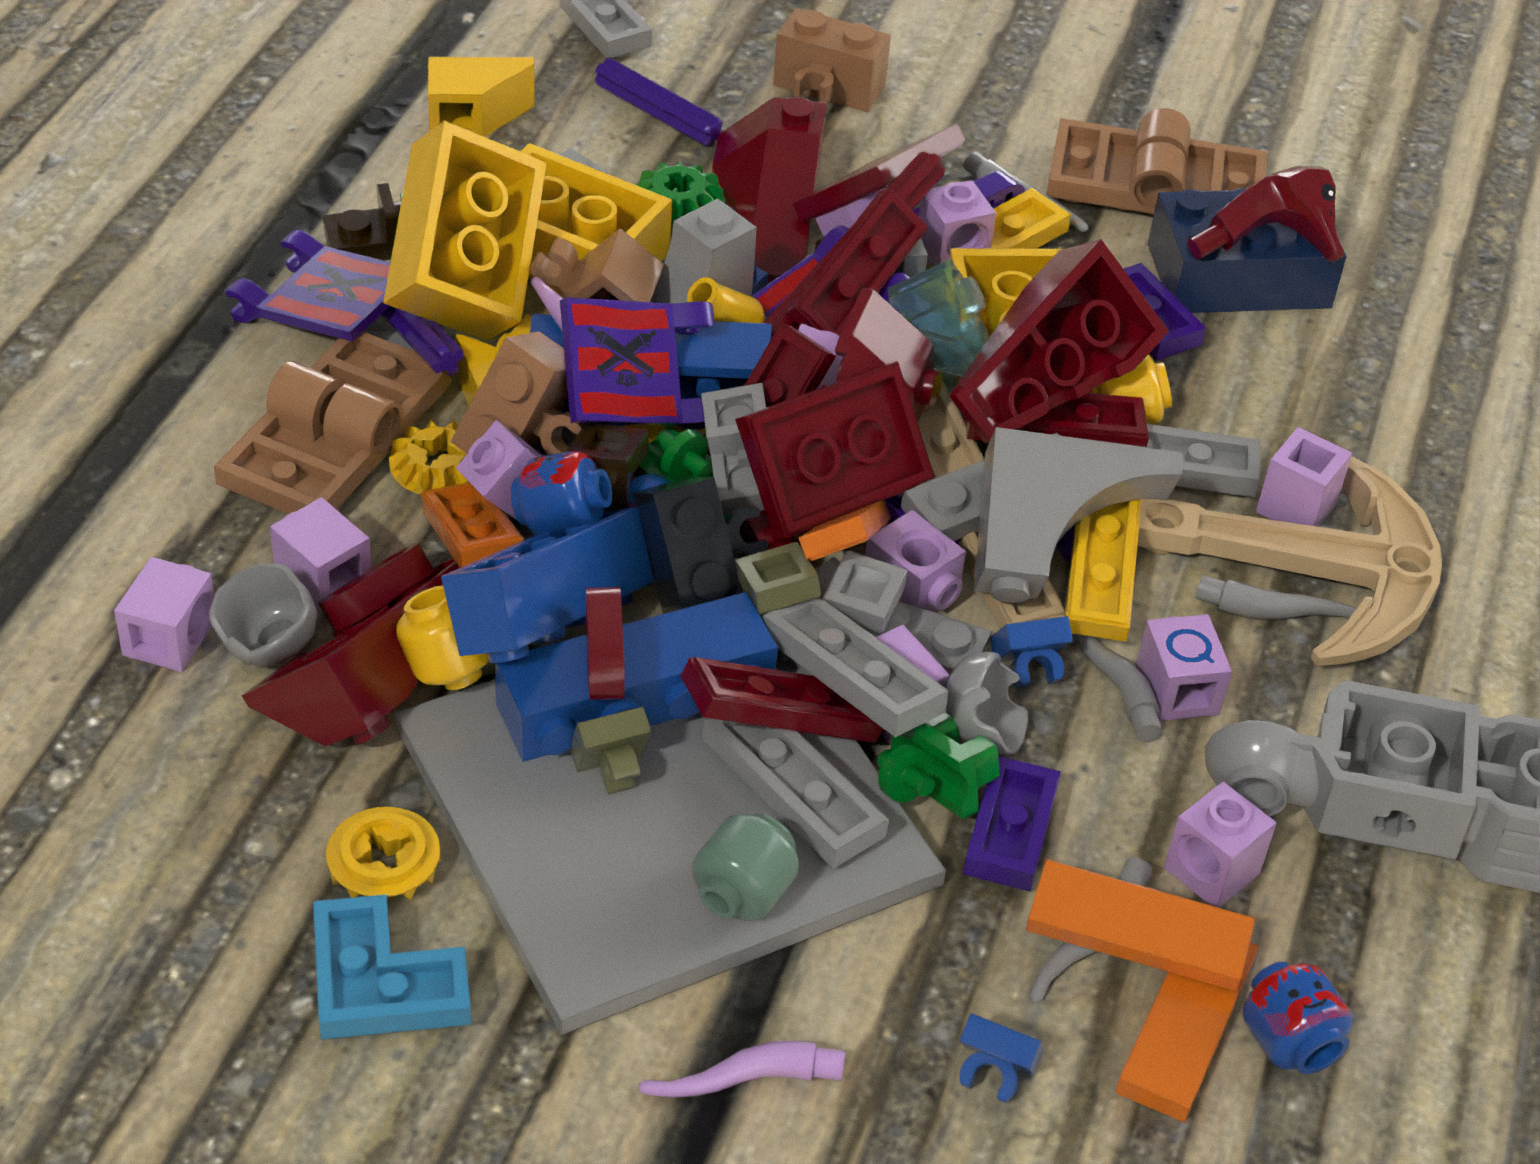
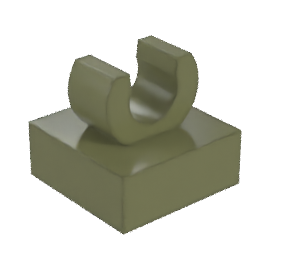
M798 542L735 559L738 580L744 591L748 593L762 620L763 615L768 612L821 597L819 576L810 561L806 560L805 554Z
M644 707L580 722L576 725L570 751L577 773L600 767L608 794L629 790L636 786L633 777L640 776L641 773L637 757L643 755L652 732Z

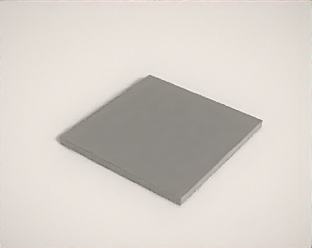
M777 650L776 670L804 674L790 660L781 661L778 657L779 650ZM495 679L395 712L397 732L561 1035L944 885L946 870L900 803L893 801L880 790L878 771L857 741L853 739L798 732L889 819L886 838L832 869L701 739L703 720L707 718H703L700 712L686 719H674L650 726L652 732L644 753L641 757H637L641 773L640 776L633 777L636 784L635 788L613 794H608L605 788L600 767L577 773L570 749L558 755H546L522 762L496 705ZM759 813L778 820L792 834L796 843L795 851L799 859V873L796 879L762 919L752 921L736 918L725 919L713 914L702 903L699 897L698 886L693 878L692 861L696 854L729 816Z

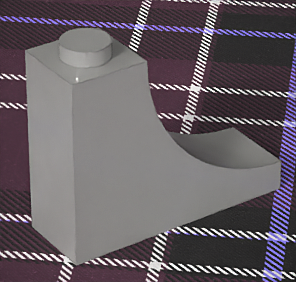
M719 199L674 220L669 250L650 302L685 303L687 302V293L692 284L704 277L712 278L720 285L752 296L757 227Z
M996 427L985 451L974 591L991 593L994 599L1008 603L1024 602L1029 598L1037 599L1049 577L1055 546L1065 533L1091 513L1119 502L1138 499L1167 500L1182 476L1183 452Z

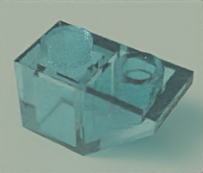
M948 259L888 287L889 304L934 344L935 369L962 377L990 338L980 318V311L985 309L986 305L976 280L972 276L964 278L952 260Z

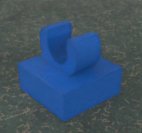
M1068 616L1006 624L991 636L992 652L1000 655L1001 662L1013 660L1010 669L1020 677L1018 682L1013 683L1016 689L1024 688L1030 683L1029 661L1039 662L1044 667L1048 684H1055L1063 678L1064 663L1058 652L1073 642Z
M970 1013L960 1042L965 1048L976 1053L964 1061L960 1070V1084L971 1089L980 1069L985 1066H995L1001 1070L1003 1075V1083L999 1088L997 1099L1007 1104L1014 1098L1018 1090L1019 1079L1015 1068L1035 1075L1045 1047L1040 1040Z

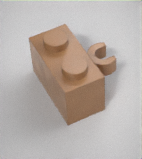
M795 8L777 33L773 85L793 91L794 97H801L802 94L819 98V102H833L869 112L886 85L891 34L874 30L866 24H852L827 17L816 10Z
M620 228L580 260H578V253L574 246L565 239L557 237L553 241L548 253L552 260L542 252L536 254L529 270L534 277H540L544 283L549 285L562 298L650 302L664 264ZM542 302L537 314L551 315Z
M539 331L506 337L451 442L468 454L473 443L484 435L495 420H498L536 450H541L543 447L547 455L566 452L569 446L562 439L563 428L567 427L571 432L579 435L586 424L571 423L570 412L561 413L565 406L564 403L568 401L564 348Z

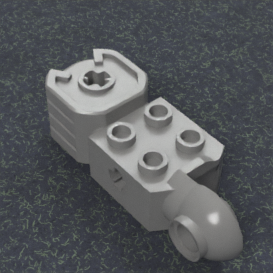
M1343 680L1328 694L1317 737L1297 733L1291 728L1270 721L1247 720L1226 725L1212 734L1204 748L1205 765L1216 786L1222 781L1268 816L1279 813L1285 808L1286 804L1302 807L1319 833L1454 860L1457 858L1465 868L1484 882L1540 893L1539 719L1513 714L1498 719L1479 716L1480 706Z

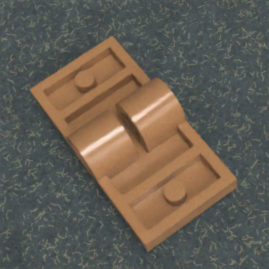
M1159 108L1148 112L1141 119L1138 130L1060 118L1046 195L1063 199L1070 203L1084 202L1114 207L1125 212L1139 211L1154 214L1158 192H1181L1188 189L1222 191L1249 188L1257 181L1266 177L1268 151L1190 139L1191 127L1187 118L1182 113L1169 108Z
M364 331L353 342L338 338L311 367L295 361H289L277 371L267 393V412L214 465L216 484L286 514L296 512L321 497L337 510L391 451L392 440L403 438L407 426H414L452 384V376H449L445 371L435 373L415 351Z

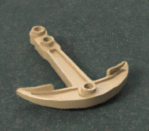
M1352 456L1342 488L1348 496L1359 525L1369 526L1370 521H1372L1374 535L1205 510L1198 504L1170 499L1141 500L1137 546L1144 547L1154 554L1163 555L1174 552L1192 555L1202 553L1372 589L1374 592L1373 598L1365 596L1348 621L1329 639L1313 649L1310 658L1316 666L1345 664L1385 653L1414 633L1434 600L1440 583L1442 569L1440 544L1425 511L1394 480Z

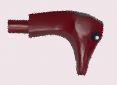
M1295 166L1262 178L1221 209L1211 220L1208 229L1188 239L1187 246L1194 258L1201 259L1220 247H1223L1227 252L1253 229L1264 224L1279 223L1301 234L1320 251L1326 260L1330 262L1337 261L1343 257L1344 253L1336 230V185L1330 171L1321 166Z

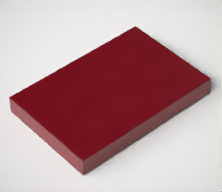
M958 123L873 160L794 202L793 206L800 221L805 220L807 222L889 186L922 151L929 154L936 153L939 157L944 156L962 146V142L965 141Z
M898 361L884 364L735 419L774 540L794 536L912 489L921 483L935 479Z

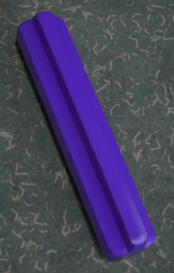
M607 58L603 64L599 63L595 69L597 73L595 82L599 87L704 146H711L714 141H717L723 125L719 117L612 58Z
M389 306L381 314L435 373L445 371L449 376H452L460 371L457 363L464 358V352L435 321H430Z

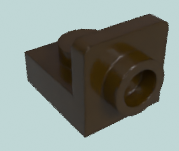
M388 183L377 184V209H352L342 213L323 215L324 234L328 247L383 261L391 260L401 202H393Z
M586 424L566 452H584L593 460L597 469H603L608 474L612 486V502L609 507L604 508V511L630 508V478L648 453V430L609 424Z

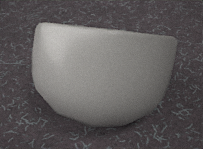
M256 564L233 574L216 591L209 610L210 623L223 645L235 658L246 665L254 664L257 667L275 666L297 655L313 637L317 617L315 602L308 589L300 582L293 571L282 564Z
M973 652L964 657L955 666L946 684V689L948 690L946 713L953 717L955 724L958 726L959 744H963L981 735L996 745L998 754L1015 755L1025 739L1028 711L1025 707L1017 705L1009 698V686L1018 682L1020 677L1001 663L1000 655L996 652Z

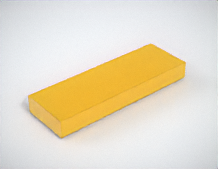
M1142 499L1119 502L1091 513L1074 525L1064 617H1069L1071 633L1116 641H1127L1131 621Z

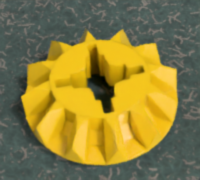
M430 419L425 429L421 430L413 426H407L404 438L392 440L389 468L393 478L399 485L413 493L420 494L424 493L425 490L469 482L456 469L458 464L467 455L466 452L451 442L459 427L457 422L453 421L446 427H438ZM438 451L448 452V454H441L437 460L434 459L431 465H428V456H435Z
M375 807L360 811L345 819L334 830L328 841L326 860L333 885L345 887L351 898L387 894V898L402 895L411 901L418 886L421 884H433L436 866L441 861L438 835L426 819L403 808ZM372 843L378 851L382 850L387 856L396 855L395 868L386 867L381 861L372 862Z

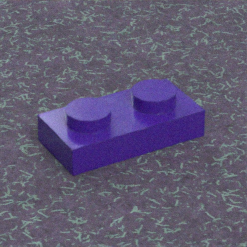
M1142 263L1123 268L1169 330L1149 353L1156 361L1203 344L1206 327Z
M998 756L999 777L986 784L965 858L963 875L1031 892L1061 771Z

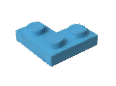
M387 894L313 901L318 1015L321 1040L471 1025V1005L465 947L391 953Z

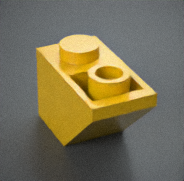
M428 57L429 131L441 122L447 121L485 137L535 107L534 57Z

